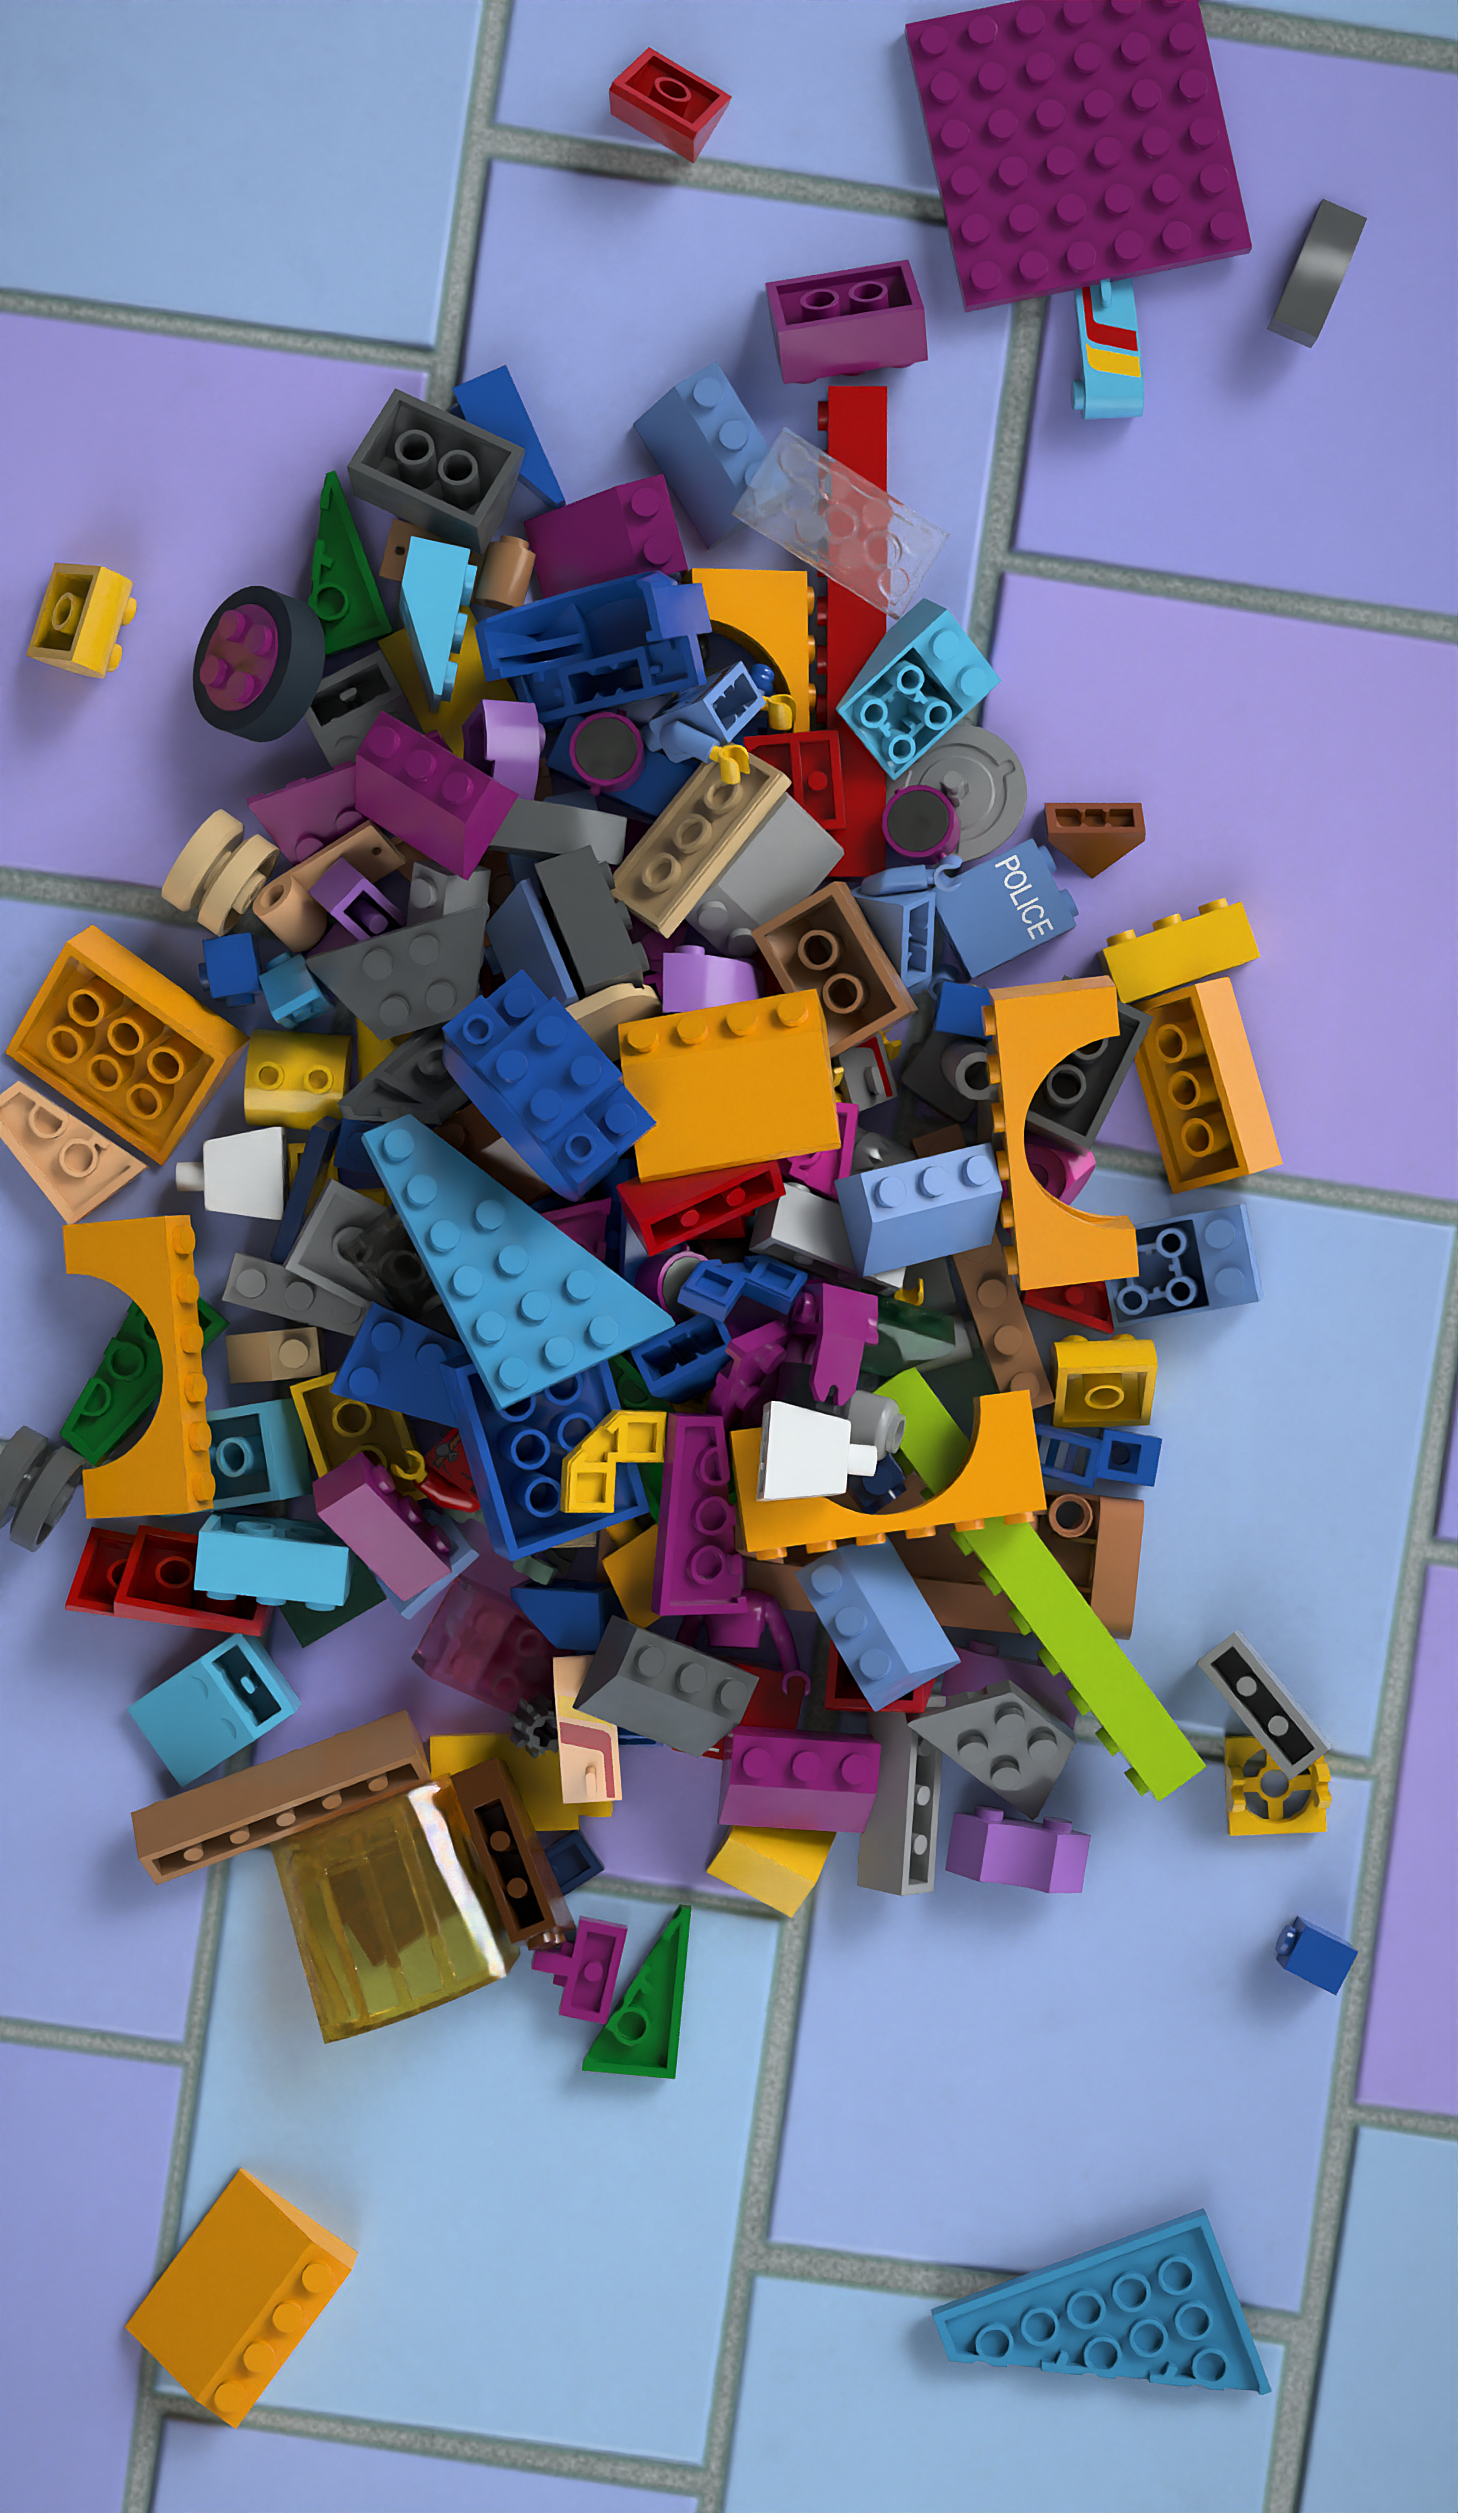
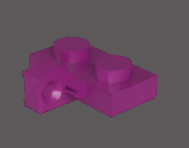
M580 1916L574 1941L566 1940L565 1943L561 1944L560 1948L554 1947L539 1952L538 1949L533 1951L531 1969L554 1974L553 1984L564 1987L558 2010L559 2015L607 2024L627 1935V1925Z

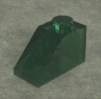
M861 1288L860 1292L878 1296V1345L864 1346L860 1372H873L888 1377L952 1354L956 1346L953 1316Z

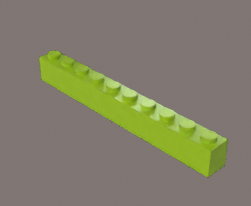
M908 1364L870 1393L893 1399L899 1406L900 1414L905 1415L906 1426L902 1442L897 1452L890 1454L906 1476L915 1471L926 1486L919 1494L924 1501H927L937 1494L955 1475L966 1455L970 1442L914 1365ZM1004 1516L984 1518L985 1528L956 1532L954 1528L948 1532L965 1556L974 1552L983 1564L984 1568L977 1573L992 1594L997 1596L1003 1592L1010 1601L1013 1608L1007 1614L1022 1635L1025 1637L1032 1632L1043 1648L1037 1651L1036 1654L1054 1677L1061 1672L1072 1688L1065 1693L1082 1716L1091 1712L1101 1726L1095 1732V1735L1108 1753L1113 1757L1120 1752L1131 1767L1124 1774L1141 1797L1149 1792L1153 1798L1160 1802L1207 1767L1028 1522L1005 1525Z

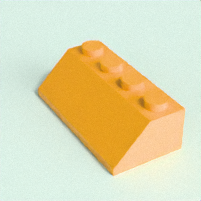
M1229 976L1194 984L1129 1005L1154 1017L1135 1055L1134 1061L1172 1194L1249 1175L1283 1164Z

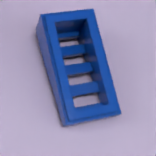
M1034 1421L1038 1453L1042 1436L1051 1438L1045 1464L1040 1462L1042 1476L1093 1489L1105 1441ZM1061 1441L1069 1443L1063 1469L1054 1467ZM1079 1446L1088 1448L1082 1475L1073 1472Z

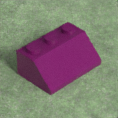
M909 260L765 283L776 355L784 384L794 382L809 384L818 378L837 375L857 376L867 370L885 367L906 368L916 362L928 361L924 306Z
M381 710L356 753L355 810L468 881L519 794L417 730Z
M738 1725L725 1735L717 1823L724 1825L864 1833L877 1795L881 1744L871 1734Z

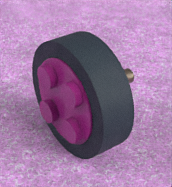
M249 586L240 589L229 596L218 607L203 631L193 667L195 701L201 715L210 725L251 741L269 742L282 737L298 724L315 698L322 680L325 663L323 628L314 610L303 601L264 586Z

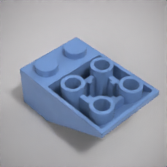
M1246 1203L1133 1225L1136 1230L1139 1276L1105 1280L1114 1328L1261 1301L1264 1299V1293Z

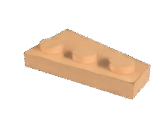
M17 1081L0 1094L1 1139L68 1225L80 1222L150 1168L22 1081Z

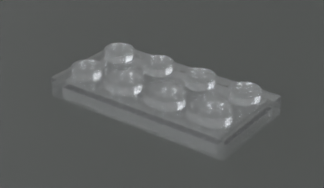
M785 426L778 434L731 513L896 621L903 615L950 535Z

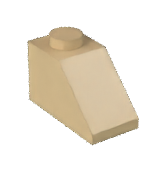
M311 1326L225 1336L230 1384L275 1381L328 1374L324 1331L321 1327Z

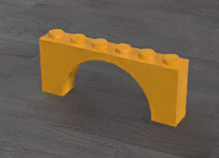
M691 568L682 577V585L702 583L712 632L722 635L742 647L758 664L769 666L775 675L772 685L776 695L788 694L794 698L796 702V722H792L791 729L782 730V734L809 732V713H813L815 710L816 689L813 683H809V664H812L815 658V639L813 635H808V616H811L814 610V589L812 586H807V571Z
M1108 975L989 989L990 1005L981 1006L984 1035L993 1036L994 1054L986 1055V1069L989 1084H997L998 1102L990 1103L993 1132H1001L1003 1150L995 1151V1161L1000 1181L1006 1180L1007 1198L1001 1199L999 1206L1002 1228H1010L1012 1245L1004 1246L1003 1248L1007 1276H1015L1021 1291L1139 1276L1136 1230L1128 1215L1109 1216L1088 1213L1058 1200L1044 1189L1031 1173L1024 1148V1127L1028 1108L1037 1088L1046 1075L1061 1060L1077 1049L1094 1041L1120 1035L1116 985Z
M190 1215L157 1216L62 1225L66 1274L89 1275L102 1279L118 1287L131 1297L146 1315L155 1332L163 1364V1384L160 1402L156 1414L143 1437L132 1449L117 1460L104 1466L82 1470L86 1519L183 1514L213 1509L216 1484L210 1467L209 1447L212 1435L206 1418L205 1398L208 1386L202 1369L201 1349L204 1337L198 1320L197 1300L200 1288L194 1271L193 1251L196 1239L191 1227Z
M1029 1389L974 1397L972 1436L966 1455L955 1475L937 1494L927 1501L911 1509L893 1514L869 1515L855 1512L835 1504L826 1497L765 1502L756 1501L762 1427L727 1432L744 1552L756 1551L757 1560L786 1557V1547L806 1544L807 1553L837 1549V1539L855 1537L857 1546L887 1542L885 1532L905 1530L906 1539L936 1535L935 1525L954 1523L955 1531L961 1532L985 1528L984 1518L1004 1516L1005 1525L1035 1521L1033 1511L1045 1510L1047 1507Z

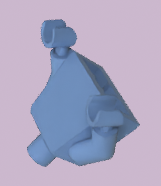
M948 855L942 858L935 869H926L925 864L896 867L866 877L861 886L851 890L852 895L909 993L921 994L922 989L929 990L930 996L936 1001L939 984L943 981L957 982L959 970L953 965L942 964L935 968L932 975L936 891L928 889L927 884H935L940 890L945 892L955 891L961 885L964 877L949 878L943 872V869H955L961 866L962 859L955 855Z

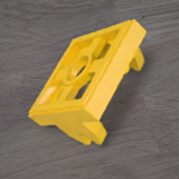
M1254 1735L1223 1736L1227 1833L1230 1836L1327 1832L1326 1808L1330 1807L1332 1796L1328 1790V1782H1331V1775L1328 1764L1324 1762V1755L1308 1766L1310 1774H1298L1292 1780H1289L1287 1777L1288 1783L1285 1791L1279 1796L1272 1797L1264 1794L1260 1785L1261 1778L1269 1770H1282ZM1265 1750L1266 1765L1261 1767L1255 1776H1244L1243 1767L1247 1760L1257 1752ZM1311 1790L1310 1796L1303 1808L1293 1816L1284 1819L1283 1801L1291 1795L1292 1791ZM1243 1792H1257L1262 1799L1267 1801L1268 1819H1263L1248 1809Z

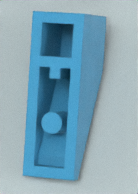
M288 951L269 961L265 965L268 972L259 976V980L274 1020L295 1031L336 1007L320 979L307 967L305 955L300 953L293 956L292 952Z

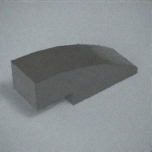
M1322 199L1285 283L1267 330L1312 348L1319 337L1366 223V217Z
M517 798L487 849L545 861L591 845L598 862L606 860L610 868L619 867L623 862L627 817L573 806Z

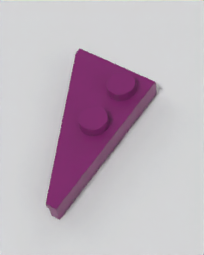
M779 1319L730 1340L725 1352L732 1359L718 1372L716 1386L711 1393L705 1413H715L723 1417L725 1440L728 1438L727 1432L733 1430L743 1412L750 1410L762 1396L764 1390L760 1385L766 1375L775 1371L786 1357L787 1351L783 1347L793 1331Z

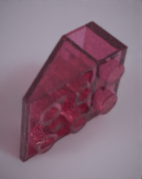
M459 1574L452 1582L411 1659L430 1678L507 1713L515 1712L519 1706L517 1703L521 1697L529 1701L532 1700V1696L538 1697L540 1693L548 1696L552 1700V1705L555 1704L553 1657L576 1655L575 1650L556 1649L512 1599Z

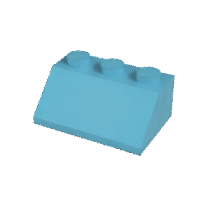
M214 1510L199 1531L194 1590L207 1591V1597L217 1600H233L237 1598V1595L256 1596V1602L264 1605H284L286 1600L306 1602L305 1606L312 1610L331 1611L335 1609L336 1605L343 1606L349 1595L356 1553L325 1522Z

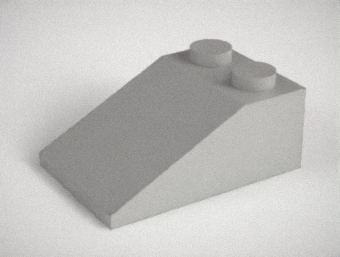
M785 792L684 919L727 958H748L760 950L751 931L811 896L844 855L843 848Z

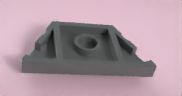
M488 902L315 954L308 957L305 961L307 967L381 1041L452 1020L479 997L480 985L478 981L480 969L483 966L485 951L483 942L490 908Z
M449 1021L416 1030L337 1103L343 1117L351 1120L391 1122L411 1114L422 1124L442 1125L470 1099L442 1063L443 1043L446 1042L442 1027Z
M1009 1679L986 1685L979 1691H965L948 1696L950 1705L924 1713H905L909 1727L1031 1820L1038 1817L1076 1744L1073 1729Z

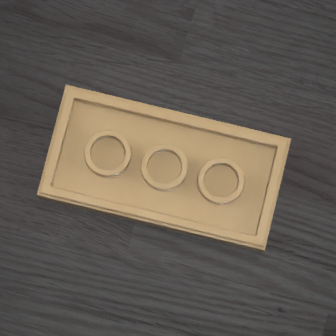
M730 741L729 743H727V744H725V745H723V746H720V747L723 748V747H725V746L735 745V744ZM749 752L750 773L740 772L741 781L738 784H727L721 780L718 762L713 761L710 764L702 762L613 874L616 888L610 890L614 902L623 901L628 913L667 939L792 783L783 772Z

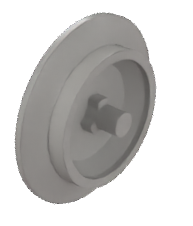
M955 724L895 781L888 776L886 782V805L890 798L895 795L894 791L899 787L904 789L911 785L930 786L940 790L949 799L956 809L961 822L960 838L955 850L950 855L960 857L963 862L982 858L1002 846L1015 832L1026 807V778L1022 765L1014 751L997 735L971 725Z

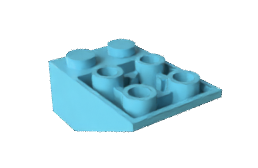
M411 536L401 586L399 609L431 713L438 714L440 700L447 702L451 700L458 663L448 660L450 653L460 654L468 615L458 613L459 605L469 607L477 566L468 564L470 549Z
M923 598L887 631L835 710L887 775L895 781L1002 680L948 609Z
M234 1633L126 1709L181 1788H183L294 1714L302 1706V1702L257 1637Z

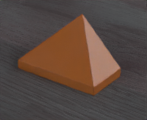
M1142 803L1044 804L1047 841L1092 879L1145 841L1146 830Z

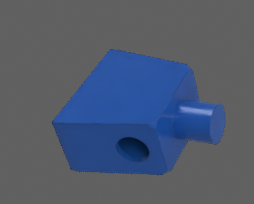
M700 1313L636 1346L630 1352L651 1395L678 1405L716 1386L718 1372L732 1359L725 1352L732 1338L724 1322Z

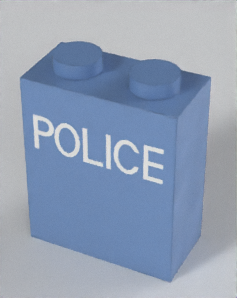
M1033 838L954 877H964L961 885L955 891L945 892L938 887L931 889L936 891L935 918L968 982L1071 931L1077 926L1073 918L1079 915L1077 906L1067 889L1059 891L1051 875L1057 871L1053 858L1045 845L1038 848Z

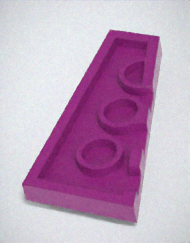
M437 729L423 734L453 753ZM350 760L334 766V770L307 780L304 777L287 783L285 788L264 795L262 792L246 798L249 808L293 867L369 820L368 817L355 810L356 762L353 763ZM372 821L380 829V831L384 829L382 826Z
M668 1413L651 1611L659 1616L748 1613L747 1598L741 1594L739 1574L743 1573L741 1553L736 1551L733 1525H737L735 1508L733 1504L729 1503L727 1481L731 1478L723 1417L715 1413Z

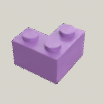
M340 856L308 891L338 922L305 957L308 958L315 954L406 927L407 917L360 872Z

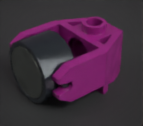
M825 1283L803 1285L801 1292L795 1300L793 1314L788 1328L793 1333L783 1347L787 1354L778 1367L774 1401L845 1420L848 1419L852 1395L856 1391L864 1346L878 1345V1296Z

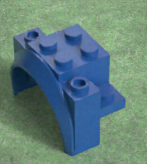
M658 570L601 582L528 603L483 619L474 627L486 682L514 678L519 702L535 703L538 723L611 709L707 684L697 639L698 635L712 632L702 583L678 585L676 580Z
M523 969L519 970L488 998L485 999L482 995L477 997L442 1027L446 1040L443 1043L442 1063L447 1071L520 1157L546 1184L566 1199L574 1202L578 1201L618 1166V1158L656 1126L657 1122L623 1085V1074L557 998L554 996L549 1000Z

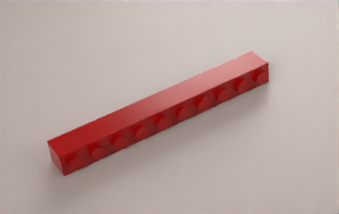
M828 386L827 401H818L817 431H827L826 450H818L817 480H826V499H817V529H826V548H817V577H826V596H817V626H826V645H817L816 673L817 675H826V694H817L816 723H825V730L838 729L846 830L827 832L843 848L844 855L825 877V882H863L866 877L886 870V838L882 830V814L886 807V772L835 708L886 634L887 386Z

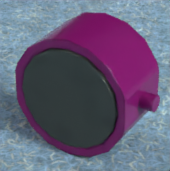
M618 709L616 714L601 712L590 715L578 724L571 736L569 753L572 765L585 784L591 787L589 793L594 796H599L600 791L614 793L629 788L638 781L645 769L647 752L643 738L631 720L626 718L627 712L622 709Z
M911 785L904 789L903 787L894 791L895 795L890 798L882 814V830L893 850L904 861L914 865H934L945 856L950 855L955 850L959 841L961 822L956 809L949 799L940 790L927 785Z
M686 1244L681 1245L680 1251L660 1252L652 1257H648L639 1267L634 1284L635 1289L672 1317L675 1326L701 1313L677 1302L682 1286L700 1261L708 1260L703 1255L691 1252V1246Z

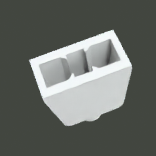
M271 1127L207 1140L203 1143L204 1162H177L176 1184L178 1192L204 1191L206 1210L282 1220L289 1198L287 1128Z
M770 1401L763 1405L756 1501L765 1502L843 1494L846 1491L847 1474L874 1476L877 1464V1448L870 1445L850 1444L851 1423L848 1420L779 1401Z

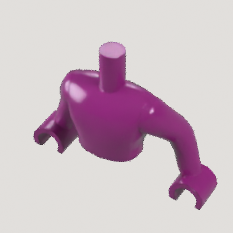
M741 1557L743 1573L739 1574L741 1594L747 1598L748 1613L685 1615L675 1641L692 1647L704 1620L709 1647L760 1649L761 1635L767 1623L785 1674L782 1680L783 1692L787 1696L788 1681L794 1676H800L806 1681L805 1697H807L812 1688L811 1680L806 1673L801 1671L794 1639L784 1612L777 1598L772 1594L746 1588L748 1558Z

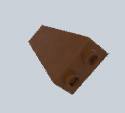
M495 1757L451 1775L450 1778L511 1945L527 1946L529 1951L538 1949L539 1952L565 1943L566 1938L564 1934L577 1928L506 1761Z

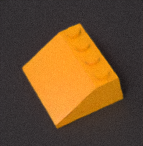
M92 924L65 943L4 1053L163 1166L229 1076L249 1043L250 1037Z
M816 988L618 1024L624 1086L657 1122L653 1129L634 1144L641 1183L841 1148L826 1020Z
M240 2168L126 2323L125 2328L197 2402L236 2429L350 2274L358 2252L243 2168Z

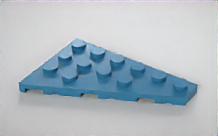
M411 1114L402 1116L363 1134L361 1140L497 1411H501L642 1344L675 1326L672 1317Z
M1204 2208L931 2309L948 2360L952 2362L972 2364L981 2361L987 2362L991 2366L1007 2367V2364L1037 2367L1045 2372L1073 2375L1092 2373L1098 2377L1115 2379L1116 2376L1148 2379L1149 2383L1184 2387L1203 2385L1207 2389L1224 2391V2388L1257 2391L1259 2395L1272 2392Z

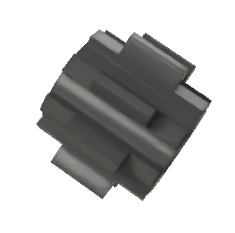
M540 1693L538 1697L532 1696V1700L529 1701L521 1697L515 1712H511L510 1716H507L506 1719L513 1725L511 1727L513 1733L509 1737L510 1741L518 1748L525 1746V1750L533 1758H537L539 1754L545 1755V1751L548 1750L557 1753L559 1744L555 1704L552 1705V1700L544 1693Z

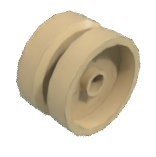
M222 809L214 812L189 840L171 868L161 893L162 898L183 912L192 910L199 905L198 922L219 937L229 933L252 906L256 896L264 888L273 873L281 852L278 847L259 834L243 841L244 824Z

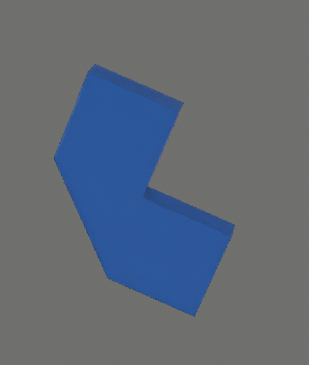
M764 1254L745 1256L744 1262L722 1264L720 1259L700 1261L682 1286L677 1302L721 1322L725 1320L741 1295L787 1315L793 1307L803 1285H806L809 1275Z

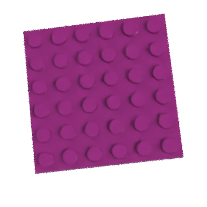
M1019 0L905 24L904 33L965 313L1099 285L1100 280L1110 279V282L1250 253L1252 242L1198 0Z

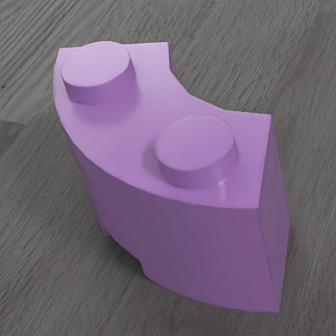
M482 699L462 725L464 740L463 760L518 793V799L535 801L534 794L538 779L540 752L545 745V729L542 724L538 723L535 703Z
M691 945L676 947L675 953H663L664 1016L767 997L766 974L756 967V961L753 959H729L705 955L703 947Z
M971 1640L969 1648L952 1646L961 1662L944 1672L940 1695L946 1696L945 1706L950 1705L948 1696L965 1691H979L986 1685L1009 1679L1074 1730L1078 1710L1065 1693L1072 1686L1061 1672L1053 1677L1039 1657L1037 1660H1030L998 1653L1000 1646L989 1642Z
M976 1805L974 1813H954L945 1871L978 1882L1015 1885L1045 1893H1082L1091 1835L1071 1830L1072 1821L1057 1817H1043V1823L1003 1817L1004 1810Z

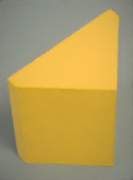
M730 1825L706 1872L792 1918L815 1886L837 1832Z

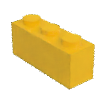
M1221 898L1199 906L1200 916L1183 922L1178 913L1153 922L1154 932L1136 937L1134 929L1107 938L1108 947L1099 951L1097 955L1104 976L1108 975L1116 985L1117 1000L1130 1004L1246 964L1261 957L1242 901L1228 906L1226 898Z

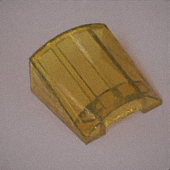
M450 1772L431 1779L432 1781L270 1842L324 2044L391 2025L469 1994L507 1976L521 1955L519 1946L511 1945L450 1778Z

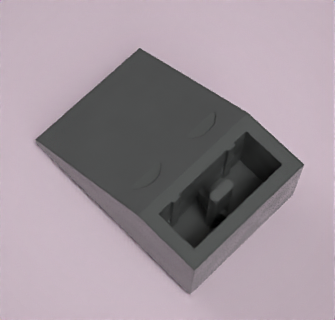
M381 649L322 679L315 698L304 715L332 770H334V766L350 760L353 763L356 762V753L381 710L421 734H425Z

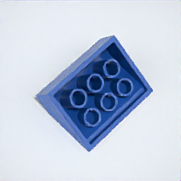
M469 1353L439 1362L491 1544L496 1554L512 1562L650 1512L636 1462H616L614 1513H565L560 1510L562 1459L612 1410H621L608 1360L501 1411H497Z

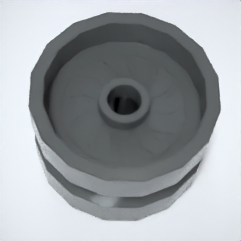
M22 1426L0 1454V1529L13 1517L10 1525V1541L31 1552H36L50 1535L70 1504L83 1475L82 1470H85L87 1459L66 1447H61L55 1450L45 1461L49 1450L48 1437L27 1426Z

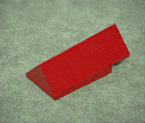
M139 1524L136 1535L91 1527L65 1603V1610L261 1636L270 1626L274 1606L256 1602V1596L237 1595V1598L233 1600H217L207 1597V1591L194 1590L199 1536Z

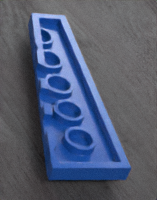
M372 1300L329 1390L339 1396L458 1428L439 1362L466 1354L468 1351L463 1342Z

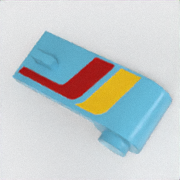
M1132 278L1110 282V279L1100 280L1099 285L1075 289L1074 299L1082 367L1080 380H1072L1071 383L1072 409L1080 410L1083 420L1142 417L1144 410V378Z

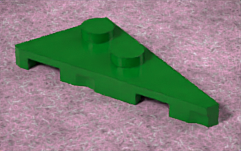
M335 470L326 473L324 487L321 491L319 507L321 513L312 564L311 595L308 598V605L318 616L323 628L325 659L393 634L390 621Z
M679 1904L609 2016L607 2024H604L583 2058L582 2071L667 2079L676 2078L691 1905Z

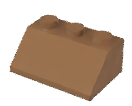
M834 881L751 931L753 938L785 994L816 988L826 1020L830 1059L881 1034L919 1011L846 882Z

